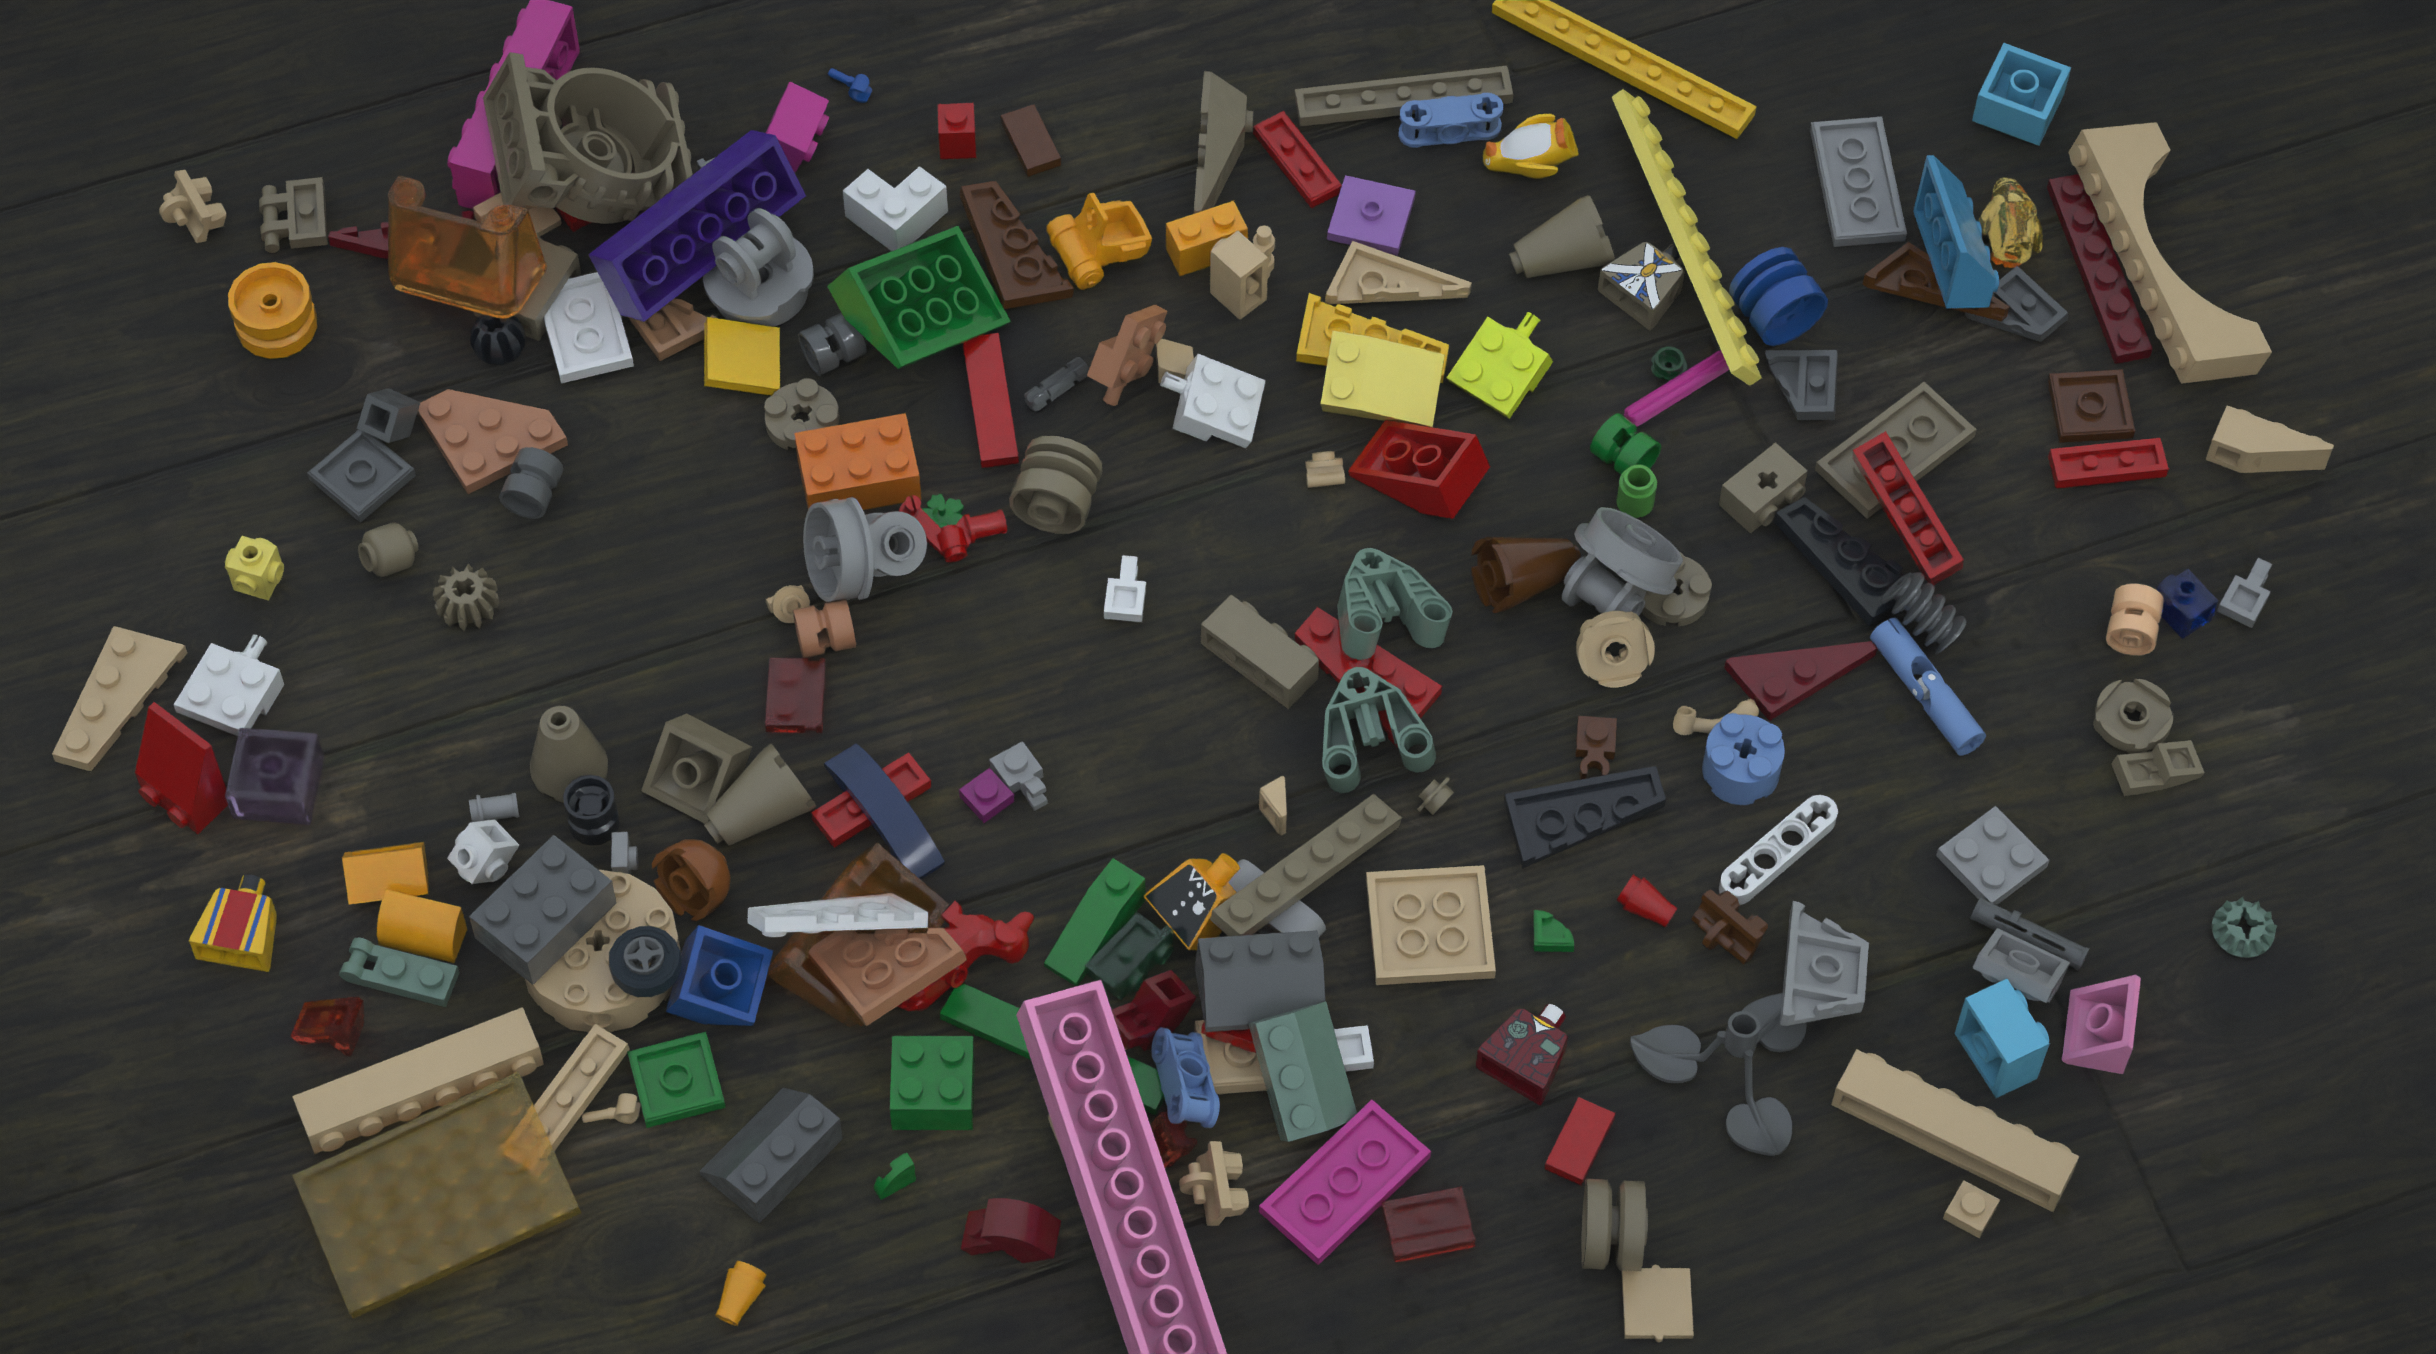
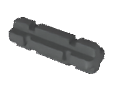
M1076 357L1066 364L1068 368L1061 367L1039 383L1041 387L1034 386L1024 394V401L1027 406L1034 412L1039 411L1047 405V400L1051 402L1073 387L1074 381L1078 383L1086 378L1089 371L1087 363L1082 358Z

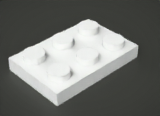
M598 272L568 279L544 316L546 330L561 383L633 367V358L620 313Z

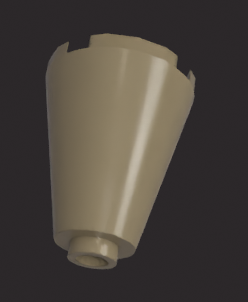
M1590 196L1580 197L1513 244L1515 252L1510 253L1509 256L1516 274L1523 272L1526 278L1605 266L1615 260L1608 235L1606 236L1604 233L1602 220Z
M555 706L544 712L540 719L530 761L531 778L539 792L543 795L545 793L554 797L555 801L564 803L563 795L565 789L576 778L585 775H595L606 779L608 759L603 746L573 709L567 706Z
M769 744L764 747L706 813L710 821L704 826L717 844L725 840L730 846L805 814L817 805L789 766L783 761L775 747Z

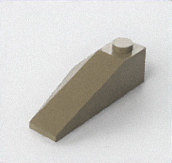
M1204 71L1201 129L1198 144L1199 167H1197L1194 214L1215 206L1244 148L1245 132L1253 131L1254 111L1247 110V95L1214 73Z

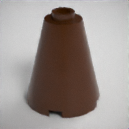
M1486 537L1477 540L1472 548L1471 556L1477 555L1478 566L1471 567L1475 589L1481 602L1485 606L1492 605L1494 609L1491 612L1499 613L1507 611L1563 582L1569 569L1581 558L1578 547L1573 545L1569 539Z

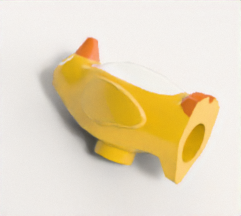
M1538 114L1529 117L1501 141L1495 143L1486 142V147L1483 151V163L1490 171L1523 175L1528 178L1539 179L1555 175L1558 172V167H1555L1556 165L1579 155L1571 127L1564 118L1554 122L1555 115Z

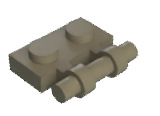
M322 177L286 181V193L277 194V188L272 185H266L262 188V197L259 199V211L263 215L264 223L260 226L261 239L265 242V250L267 252L275 253L279 251V241L284 237H289L291 249L328 245L325 185ZM287 210L288 219L278 220V214L281 211Z

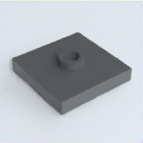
M357 430L307 472L308 478L312 483L360 523L416 476L413 467L377 437L361 430Z

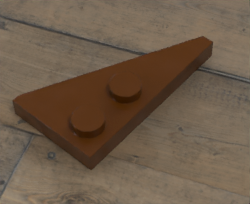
M1909 242L1864 275L1863 285L1867 288L1946 307L1929 255ZM1992 295L1988 308L1950 309L2003 321L2008 316L2010 306Z

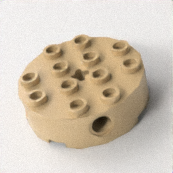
M599 870L612 880L617 903L535 984L532 985L525 979L528 993L537 1005H540L544 1012L553 1016L556 1022L571 1030L589 1032L594 1024L608 1032L631 1028L648 1018V1013L656 1009L663 1000L666 1001L671 994L673 986L666 992L653 997H635L625 993L616 985L609 969L610 950L616 939L627 930L639 926L657 927L672 936L680 950L672 909L654 887L631 874Z

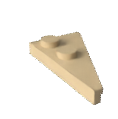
M1352 241L1326 293L1325 303L1349 304L1468 298L1472 282Z

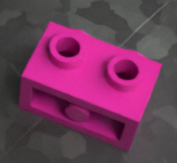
M789 82L766 133L776 135L793 171L796 172L802 160L810 162L818 143L812 139L814 134L821 136L828 122L829 116L823 113L829 100Z

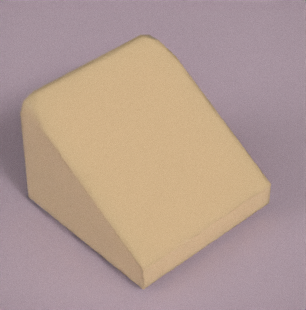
M1161 339L1156 344L1159 383H1161L1165 372L1182 379L1185 378L1187 367L1194 359L1193 347L1166 339Z
M1284 776L1261 787L1259 794V809L1281 836L1286 833L1287 821Z

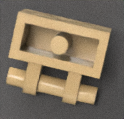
M1265 225L1257 229L1253 243L1242 233L1236 231L1230 237L1220 239L1211 250L1210 293L1239 320L1267 300V279L1270 277V272L1274 269V256L1272 252L1275 248V238L1270 227Z

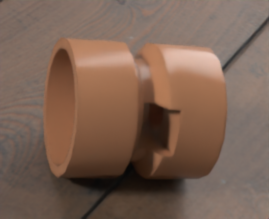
M846 599L825 603L822 610H818L814 605L793 610L803 659L823 655L828 647H831L835 652L856 648L853 624Z

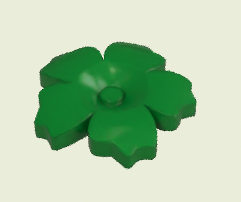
M942 494L932 495L931 500L927 502L928 508H921L942 528L958 523L962 518L961 512L964 510V505L960 499L954 500L952 498H949L945 504Z

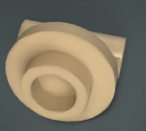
M1334 451L1312 453V460L1305 461L1307 488L1345 484L1343 458H1335Z
M789 585L779 589L774 596L767 598L766 604L769 611L774 613L780 621L795 623L793 610L810 606V600L802 585Z

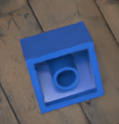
M698 925L685 939L681 953V972L672 987L666 1012L701 1024L752 1026L755 1023L773 950Z

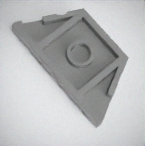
M1796 901L1792 903L1789 917L1780 1025L1789 1026L1860 1013L1865 1002L1869 942L1853 933L1845 932L1838 924L1827 918L1822 923L1804 913L1805 905Z

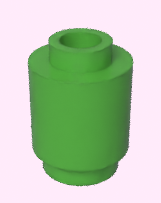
M1633 465L1620 476L1617 506L1621 512L1634 518L1646 516L1654 507L1657 479L1648 467Z

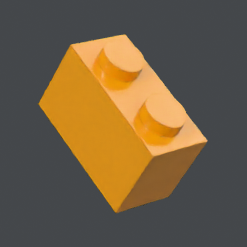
M1234 201L1166 223V250L1179 276L1209 267L1211 250L1220 239L1228 238L1236 231H1239L1248 239V228Z

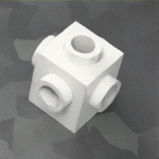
M495 819L470 822L466 829L456 838V845L447 859L458 869L459 875L471 884L494 882L500 879L508 870L507 864L516 852L519 844Z

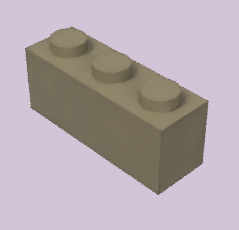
M1230 595L1201 624V644L1287 709L1318 680L1319 659L1313 650L1306 645L1300 646L1288 637L1286 631L1276 623L1270 624L1246 601L1241 602L1233 595Z

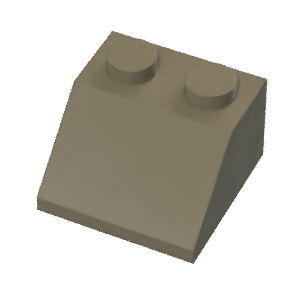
M686 713L665 723L641 791L706 824L710 821L706 813L744 771L752 746Z

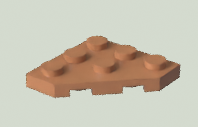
M447 389L421 402L417 412L420 420L467 494L510 474V469L516 455L522 448L533 447L551 454L568 445L567 438L550 411L546 409Z
M906 928L876 929L875 933L857 934L855 930H841L833 932L806 950L811 961L866 1026L967 961L962 948L944 928H928L927 933H908Z

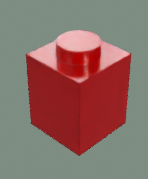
M974 103L938 104L940 159L976 158Z

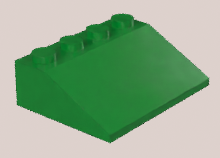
M959 226L852 266L827 286L844 318L897 369L1006 326L1011 322Z

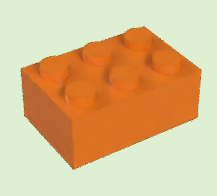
M906 413L794 433L797 458L808 510L814 503L826 502L837 498L838 500L850 497L856 498L863 510L904 503L908 496L912 499V495L922 500L920 476Z

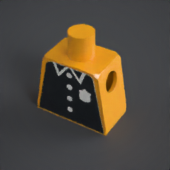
M1222 853L1213 864L1207 859H1188L1150 889L1143 897L1188 950H1197L1198 938L1219 937L1222 930L1210 920L1212 910L1237 893L1228 882L1238 872L1240 867L1232 857L1225 853Z

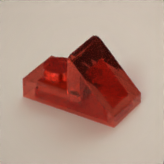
M357 996L305 1002L290 1037L301 1045L328 1042L350 1057L365 1022L364 1000Z

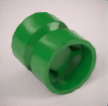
M1617 413L1611 416L1598 430L1590 445V451L1607 465L1615 463L1614 469L1621 475L1633 465H1644L1651 469L1661 452V444L1645 432L1637 433L1636 425L1622 414Z

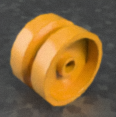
M277 262L262 263L246 269L233 281L228 292V306L234 320L237 336L244 348L256 356L269 359L284 358L301 351L312 341L317 329V314L312 302L309 285L302 273L290 265Z

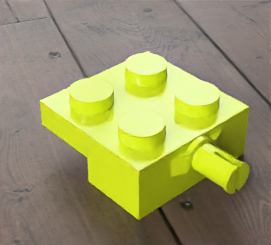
M1527 312L1515 330L1504 327L1487 317L1447 376L1448 381L1510 419L1528 391H1534L1553 363L1550 355L1533 345L1529 339V336L1541 320L1532 315V313Z

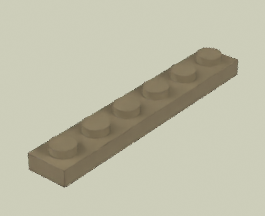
M1499 66L1295 89V103L1300 126L1399 116L1401 107L1408 101L1439 99L1447 96L1458 97L1492 93L1497 95L1503 104L1513 103V90L1508 67Z
M1372 794L1212 910L1210 920L1228 936L1253 935L1399 828L1402 817L1375 794Z

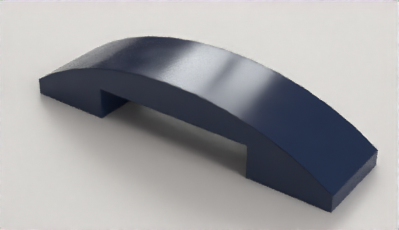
M856 743L824 763V767L843 792L848 791L888 845L890 856L912 885L945 865V861L909 803L887 774L863 748Z

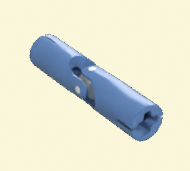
M1891 618L1889 621L1886 620L1877 626L1870 635L1871 641L1913 696L1920 701L1925 712L1959 756H1963L1978 748L1986 738L1985 732L1952 689L1945 684L1940 673L1898 618ZM1919 674L1922 677L1916 680L1913 675Z

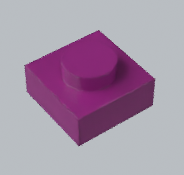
M990 768L959 789L960 798L983 823L1014 802L1013 792Z

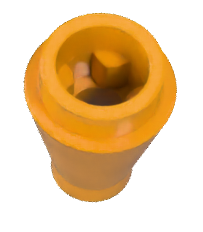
M736 1261L734 1268L728 1269L719 1308L715 1316L728 1324L738 1326L743 1315L766 1287L763 1283L766 1274L748 1263Z

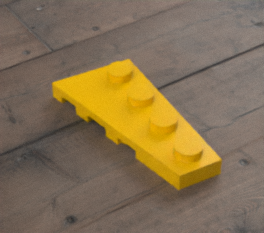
M1309 293L1297 349V362L1327 366L1332 332L1338 331L1370 336L1445 354L1440 383H1443L1449 344L1406 328L1399 331L1387 326L1384 320L1373 316L1371 320L1353 314L1352 309L1341 304H1337L1336 307L1321 302V297Z

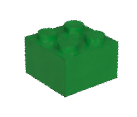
M892 1036L890 1085L892 1130H973L975 1076L973 1036Z

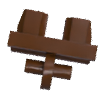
M1708 890L1703 894L1701 905L1691 919L1706 933L1702 946L1707 950H1712L1719 944L1742 964H1746L1752 959L1768 928V924L1758 915H1752L1745 919L1737 912L1740 907L1738 898L1728 890L1718 895L1713 890Z

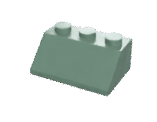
M1326 1001L1248 1023L1281 1141L1290 1142L1328 1131L1347 1123L1357 1114Z

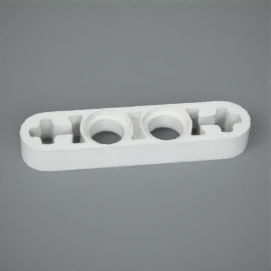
M1815 795L1808 798L1724 870L1721 875L1719 892L1722 893L1728 890L1738 898L1740 905L1750 901L1834 828L1838 814L1835 802L1823 795ZM1813 811L1816 813L1825 811L1827 813L1825 819L1820 816L1811 823L1810 828L1807 826L1811 821ZM1786 831H1796L1802 836L1803 841L1799 845H1788L1782 840L1781 835ZM1760 854H1767L1773 857L1776 864L1770 869H1763L1755 864L1754 858ZM1748 871L1750 876L1745 880L1744 889L1736 887L1733 890L1730 888L1731 880L1734 883H1739L1745 878Z

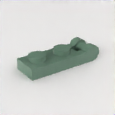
M358 937L354 938L349 948L351 953L348 962L343 963L339 976L353 984L446 1007L460 972L456 965L374 945L369 940ZM366 960L376 963L373 971L363 968Z

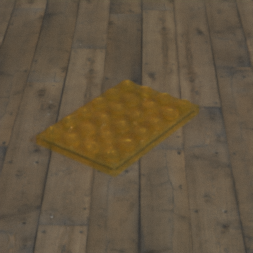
M519 1072L292 1175L347 1309L353 1319L581 1213Z

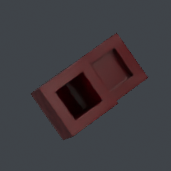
M1172 970L1145 979L1132 1002L1112 1009L1125 1050L1138 1045L1144 1051L1152 1048L1153 1037L1159 1028H1168L1172 1033L1189 1012L1197 997Z
M1007 1198L988 1199L987 1208L968 1212L961 1249L971 1256L1003 1250L1021 1263L1052 1259L1055 1255L1061 1220L1046 1210L1028 1202Z

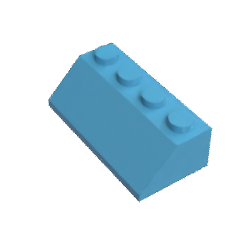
M1927 155L1913 212L1946 309L1988 308L1993 292L1998 291L1999 275L1997 270H1993L1991 266L1990 249L1988 246H1984L1981 224L1975 220L1973 215L1972 199L1967 197L1963 183L1934 155Z

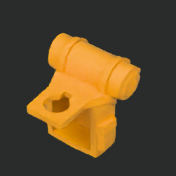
M1095 193L1087 195L1082 211L1075 219L1071 214L1062 215L1050 221L1046 226L1050 243L1068 269L1069 277L1081 290L1094 287L1104 277L1103 266L1109 265V263L1127 262L1128 260L1141 258L1147 254L1152 242V237L1143 218L1131 201L1122 202L1118 200L1100 203Z

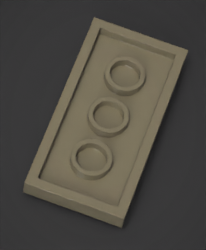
M1923 382L1817 461L1815 471L1868 519L1882 507L1853 461V449L1886 431L1914 479L1918 481L1972 440L1977 429L1928 384Z

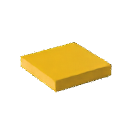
M707 317L704 323V386L772 396L774 392L780 389L779 328Z

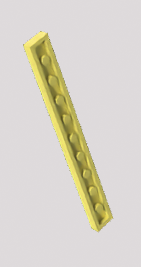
M1622 89L1612 96L1613 102L1731 374L1751 386L1762 378L1756 365L1759 363V358L1753 348L1746 343L1744 335L1747 334V331L1740 319L1733 313L1731 307L1734 306V301L1719 281L1722 278V274L1718 266L1708 256L1709 244L1695 226L1698 219L1694 211L1684 201L1685 189L1671 171L1674 168V164L1669 155L1660 146L1659 142L1662 141V137L1657 128L1649 121L1650 109L1640 96L1635 98Z

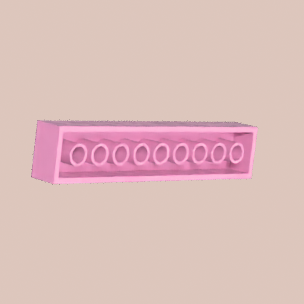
M1102 980L1024 1001L1016 1016L1128 1354H1227Z

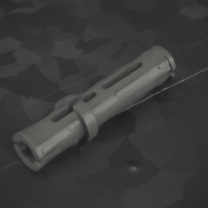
M1980 897L1970 920L1983 924L1992 930L1997 928L2070 962L2069 966L2077 971L2080 970L2090 948H2085L2021 917L2022 913L2014 910L2012 913ZM1995 917H1998V918H2000V919H2002V920H2004V921H2006V922H2008V923H2010V924H2012V925H2014V926H2017V927H2019V928H2021V929H2023V930H2025V931H2027V932H2026V933L2021 932V931L2015 929L2014 927L2009 926V925H2007V924H2005V923H2003V922H2000V921H1998V920H1996V919H1994V918H1995ZM2033 935H2036L2052 944H2055L2065 949V951H2061L2043 941H2040L2034 938Z

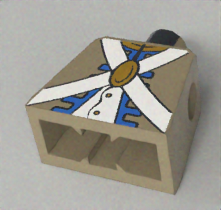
M1649 242L1639 244L1600 270L1598 291L1649 331L1652 330L1682 290L1685 271L1681 267L1683 261L1676 245L1671 244L1666 250L1661 252Z

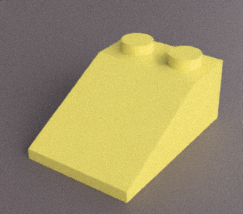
M1333 331L1321 398L1322 411L1433 427L1445 354L1370 336Z

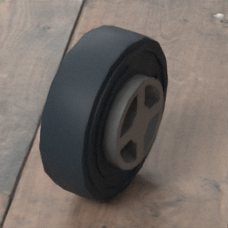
M639 926L627 930L616 939L610 950L609 969L615 984L625 993L635 997H653L666 992L675 984L681 972L682 956L677 942L666 931L654 926Z

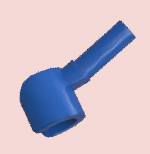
M833 68L829 70L828 76L850 87L848 94L853 100L859 103L867 102L872 93V88L869 86V78L866 75L858 74L854 78Z

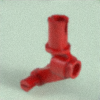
M912 495V499L908 496L899 509V512L910 514L919 521L925 531L927 542L945 557L946 562H955L967 556L966 549L970 544L975 543V539L1005 534L1007 532L1005 515L1001 509L996 512L970 517L969 514H964L956 525H947L942 528L921 509V500L915 495Z

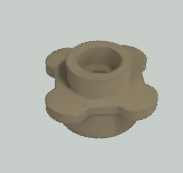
M1447 777L1441 784L1434 779L1419 795L1424 801L1417 809L1419 812L1425 807L1434 815L1452 796L1454 792L1446 785L1450 778Z

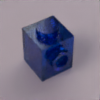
M2189 569L2177 576L2174 574L2167 576L2157 586V591L2162 594L2164 599L2161 617L2182 639L2212 620L2218 600Z

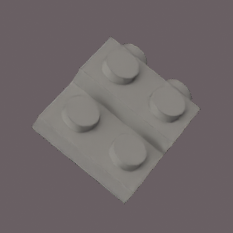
M1997 928L1978 954L1973 969L1981 972L1984 978L1994 983L2008 979L2012 987L2020 990L2024 997L2029 1000H2041L2045 1003H2050L2060 987L2070 962Z

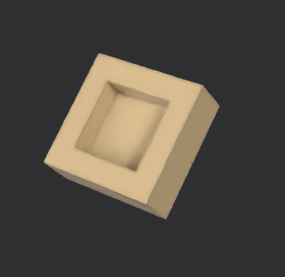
M1963 1180L1943 1219L1980 1238L1997 1209L2000 1199Z

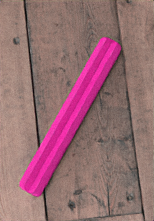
M1721 349L1626 407L1624 417L1638 427L1727 372L1729 367Z

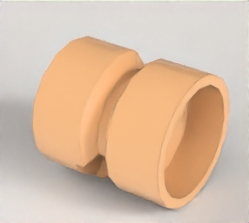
M2126 584L2117 588L2112 603V616L2110 617L2107 629V644L2112 649L2127 655H2145L2152 652L2156 646L2159 630L2158 623L2160 622L2164 599L2162 594L2156 589L2142 584Z

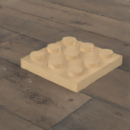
M1484 865L1366 872L1376 985L1495 978L1496 969Z

